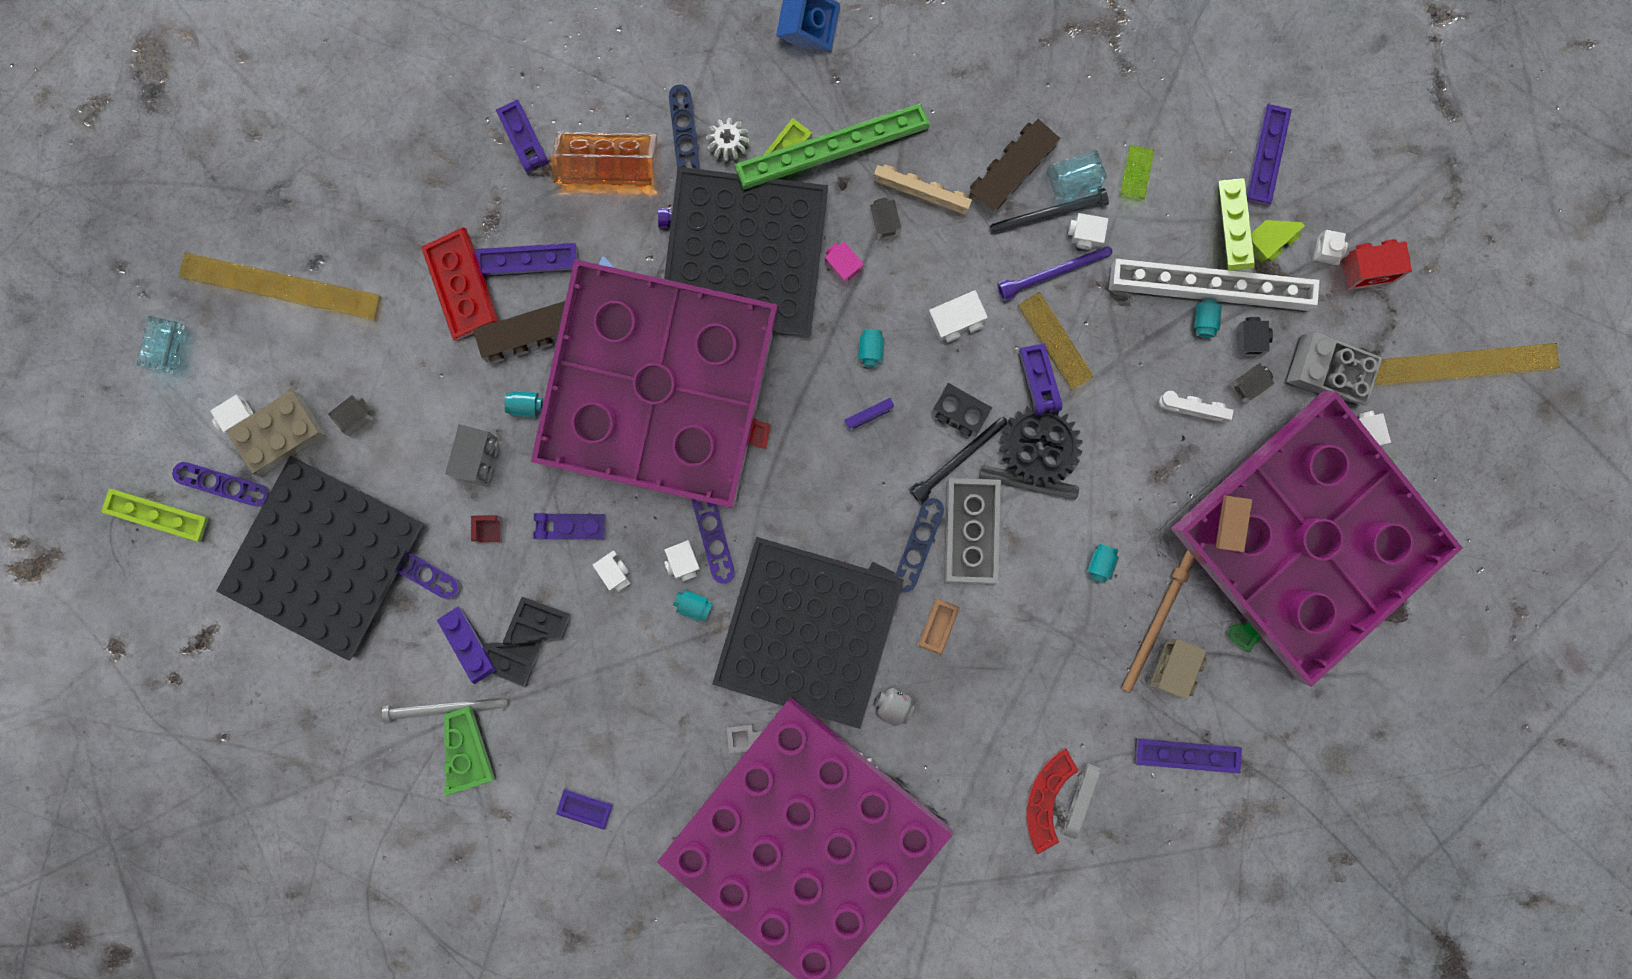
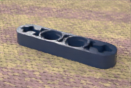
M678 84L669 91L677 168L686 167L685 158L690 157L692 168L700 169L691 92L687 86ZM678 92H682L683 96H687L683 98L684 109H679L678 99L674 98L678 96ZM681 115H686L690 118V123L686 127H680L676 124L677 118ZM685 139L693 142L692 149L687 152L679 148L680 142Z
M930 498L922 504L894 577H904L907 570L902 569L903 564L908 568L918 570L916 574L910 573L909 580L912 581V585L902 588L901 592L903 593L910 592L916 586L942 519L944 506L938 499ZM932 503H935L937 505L936 509L939 510V514H934L930 521L936 522L934 527L928 522H920L921 517L926 520L929 511L925 507L931 506ZM924 526L930 530L931 535L928 540L921 541L917 538L916 530L919 527ZM911 550L920 552L922 557L920 563L916 565L910 564L907 560L908 552Z

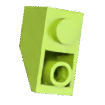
M1265 220L1251 233L1254 256L1261 264L1267 259L1273 262L1283 253L1280 248L1284 244L1288 243L1291 246L1302 236L1299 231L1305 225L1302 222Z

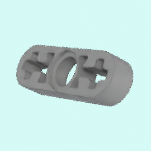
M1089 763L1086 764L1063 828V835L1074 839L1077 838L1100 774V767Z

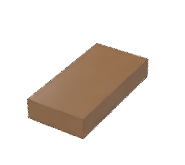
M1223 496L1216 548L1244 552L1252 499Z
M936 598L918 646L942 655L960 607Z

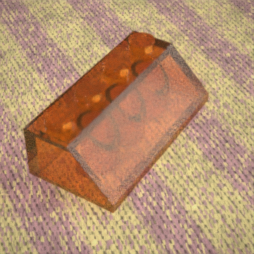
M557 131L551 152L553 183L564 185L573 183H585L587 185L611 184L613 186L629 184L640 187L653 185L656 172L657 134Z

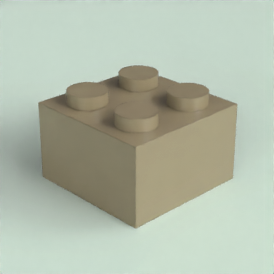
M1168 639L1149 687L1174 698L1188 700V697L1193 696L1197 689L1198 682L1195 679L1198 672H1202L1207 663V658L1204 657L1206 650L1179 639Z

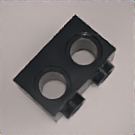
M948 383L934 406L932 413L935 414L934 418L945 425H948L950 422L958 427L957 431L960 434L970 438L971 435L977 436L993 407ZM946 400L954 401L956 410L947 412L943 408V402ZM969 412L975 413L978 416V423L974 425L967 423L965 414Z

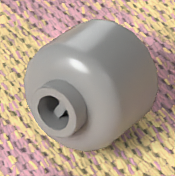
M889 688L884 693L880 692L874 701V706L877 707V717L893 726H898L902 723L906 724L914 710L910 696L895 688Z

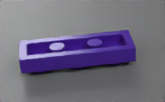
M459 606L437 620L473 684L478 683L496 671L475 631Z

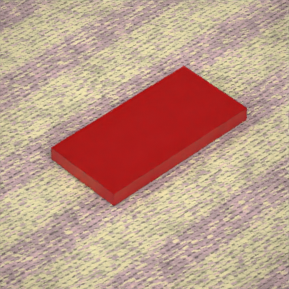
M467 228L457 229L421 247L453 340L458 341L473 334V329L499 321Z

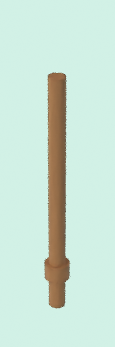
M1188 550L1179 568H1176L1172 575L1174 579L1121 688L1129 693L1132 692L1182 584H1186L1190 576L1188 572L1195 557Z

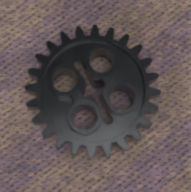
M1028 406L1024 410L1025 415L1017 411L1015 414L1016 419L1010 417L1008 420L1010 426H1004L1002 430L1007 435H1001L999 440L1006 443L999 448V451L1006 452L1001 460L1010 461L1006 469L1014 468L1016 470L1014 478L1020 474L1023 475L1022 483H1025L1028 478L1032 479V486H1035L1037 481L1041 480L1042 486L1045 487L1049 479L1053 485H1056L1058 482L1057 476L1064 481L1067 477L1065 472L1073 473L1074 468L1072 465H1078L1080 460L1076 457L1082 454V450L1076 447L1081 446L1083 440L1075 439L1079 436L1080 430L1072 431L1075 421L1067 423L1068 414L1060 417L1058 416L1059 411L1050 413V410L1045 411V414L1036 415L1035 411L1032 412ZM1024 428H1033L1036 431V435H1028ZM1057 432L1060 434L1061 440H1053L1049 433ZM1038 442H1042L1043 450L1039 449ZM1020 452H1030L1032 455V459H1023L1020 455ZM1045 457H1055L1057 460V464H1049L1046 461Z

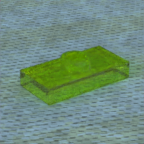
M1135 145L1129 146L1119 195L1145 199L1155 149Z

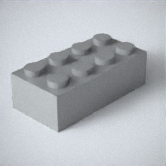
M948 479L944 583H998L1001 480Z

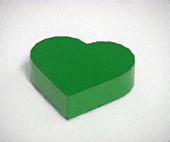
M1249 622L1243 625L1233 624L1227 630L1228 639L1247 653L1251 652L1261 637Z

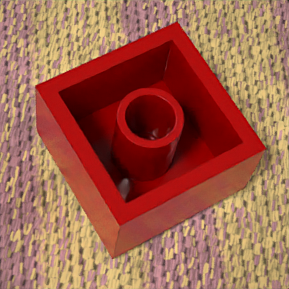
M1397 239L1383 241L1378 246H1372V243L1357 245L1355 250L1350 251L1349 255L1341 260L1347 289L1397 282L1412 272L1407 241L1397 243Z

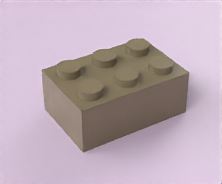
M293 390L288 391L226 431L251 473L260 477L285 463L290 456H296L326 437L301 395Z

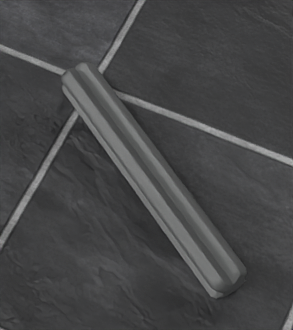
M983 465L980 469V479L1001 480V484L1073 500L1077 499L1079 495V487L1063 482H1057L1056 485H1053L1048 480L1047 485L1043 487L1041 480H1038L1036 485L1032 486V479L1028 478L1025 483H1022L1023 475L1020 474L1014 478L1015 472L986 465Z

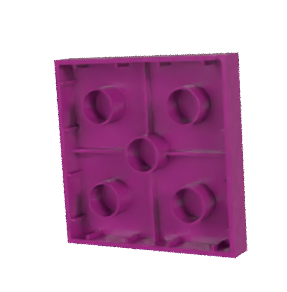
M574 259L531 462L733 508L738 494L779 305Z
M1322 391L1171 528L1300 683L1310 687L1463 549L1336 391ZM1224 495L1252 499L1244 552L1216 548Z
M790 697L657 863L796 979H835L953 835V829Z

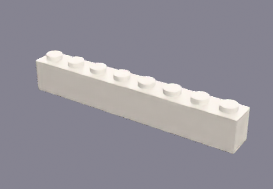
M1115 259L1111 265L1109 290L1200 300L1212 299L1219 302L1310 311L1318 305L1320 280Z

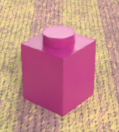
M845 241L840 245L834 244L826 251L825 264L843 285L863 270L864 264Z

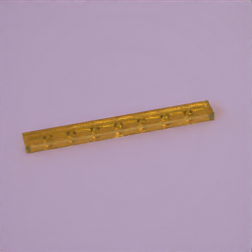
M184 252L178 275L183 279L376 321L381 296L377 294Z
M1557 343L1382 359L1374 386L1560 368Z

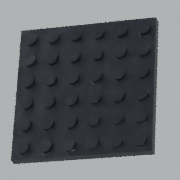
M678 167L664 279L777 304L779 309L774 332L811 336L828 185L775 179L743 190L737 174Z
M290 456L216 591L350 661L424 523Z
M756 537L712 685L782 706L792 697L812 715L861 729L904 579Z

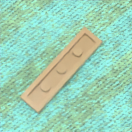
M877 165L873 181L967 215L972 202L967 194L960 191H954L953 193L944 190L945 187L939 183H925L921 181L920 177L911 173H907V175L898 173V170L890 165H883V167Z

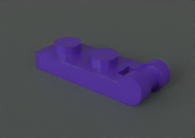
M517 99L496 109L525 172L533 171V167L540 164L542 166L548 164L549 161L519 100ZM534 149L537 155L528 159L525 153Z
M1045 343L1020 348L1019 355L1032 396L1035 414H1045V411L1053 410V412L1061 411L1062 401ZM1049 394L1050 400L1043 401L1042 395Z
M534 513L536 531H533V539L605 540V514ZM546 522H554L553 531H546Z

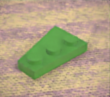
M472 706L445 714L444 746L446 747V763H444V773H446V786L444 787V796L495 780Z

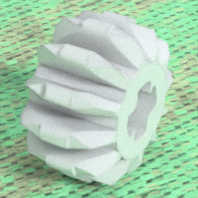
M728 118L727 124L723 125L722 120L719 119L717 121L718 128L711 126L710 131L712 134L706 136L707 141L710 142L708 149L709 151H715L714 157L717 159L723 154L725 162H728L729 155H732L733 159L737 160V152L745 154L746 149L744 146L749 145V139L745 137L748 134L747 129H741L740 121L732 125V119ZM726 136L731 137L730 143L728 144L724 143V140H726Z

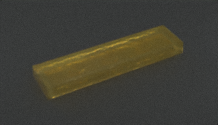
M1040 292L1018 304V308L1041 344L1045 343L1048 355L1071 391L1094 377Z

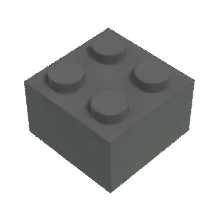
M459 424L445 474L456 480L485 487L486 481H490L493 467H490L492 457H496L499 451L498 438L488 431Z

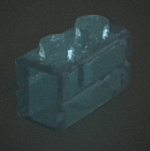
M1097 150L1049 165L1047 170L1055 197H1064V200L1078 196V191L1085 189L1088 192L1096 191L1102 188V184L1107 179Z
M148 316L136 365L148 370L173 374L174 369H177L180 364L178 351L180 344H184L186 339L185 326L176 321Z

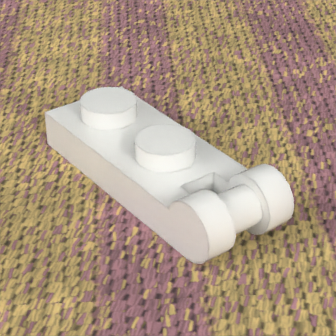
M1167 391L1158 400L1159 406L1163 409L1223 423L1232 420L1234 411L1227 409V405L1224 403L1212 402L1210 405L1202 403V399L1187 396V399L1179 398L1174 391Z

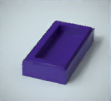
M888 398L845 419L844 424L847 430L851 431L893 411L894 404L891 398Z
M564 789L556 815L606 830L614 804Z

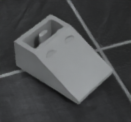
M1317 332L1303 334L1299 340L1287 383L1319 394L1322 391H1336L1343 400L1367 406L1382 357Z

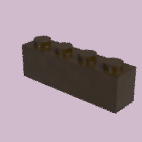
M1039 119L1033 124L1028 122L1019 134L1022 136L1017 142L1012 140L1003 150L1005 155L1000 160L995 158L987 167L988 173L982 179L979 176L970 186L972 191L969 198L990 217L999 210L1058 145L1060 137Z
M565 301L473 329L481 358L485 362L489 361L490 364L505 360L504 356L511 354L521 356L527 354L530 348L538 346L539 349L552 346L553 341H556L558 338Z

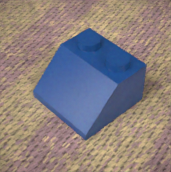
M783 0L776 36L792 45L831 51L840 3L835 0Z

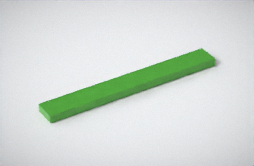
M921 103L737 163L734 165V169L744 190L929 129L930 123Z

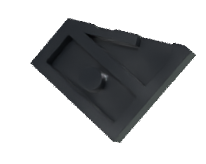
M521 597L504 637L503 644L514 645L561 640L570 614Z
M499 642L486 643L484 649L496 669L491 674L524 687L544 642L505 645Z

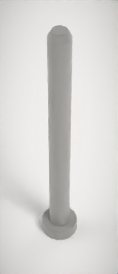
M495 698L391 709L390 705L382 706L383 723L387 724L391 723L392 719L447 714L468 706H472L473 711L507 707L508 700L506 698Z

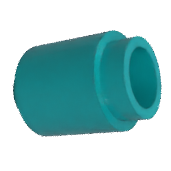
M1203 299L1202 303L1196 304L1194 329L1199 337H1217V331H1220L1222 306L1218 305L1216 300Z
M864 329L862 330V335L859 336L858 361L862 362L864 367H878V363L883 362L885 338L882 337V331Z
M513 391L512 393H506L505 413H510L511 416L536 418L538 413L542 412L543 398H539L538 392Z
M1099 544L1098 548L1094 549L1087 573L1091 574L1090 579L1100 583L1112 580L1119 559L1117 556L1118 549L1104 544Z
M685 589L684 593L678 592L673 606L677 608L675 613L697 622L699 620L705 622L713 603L707 601L708 598Z

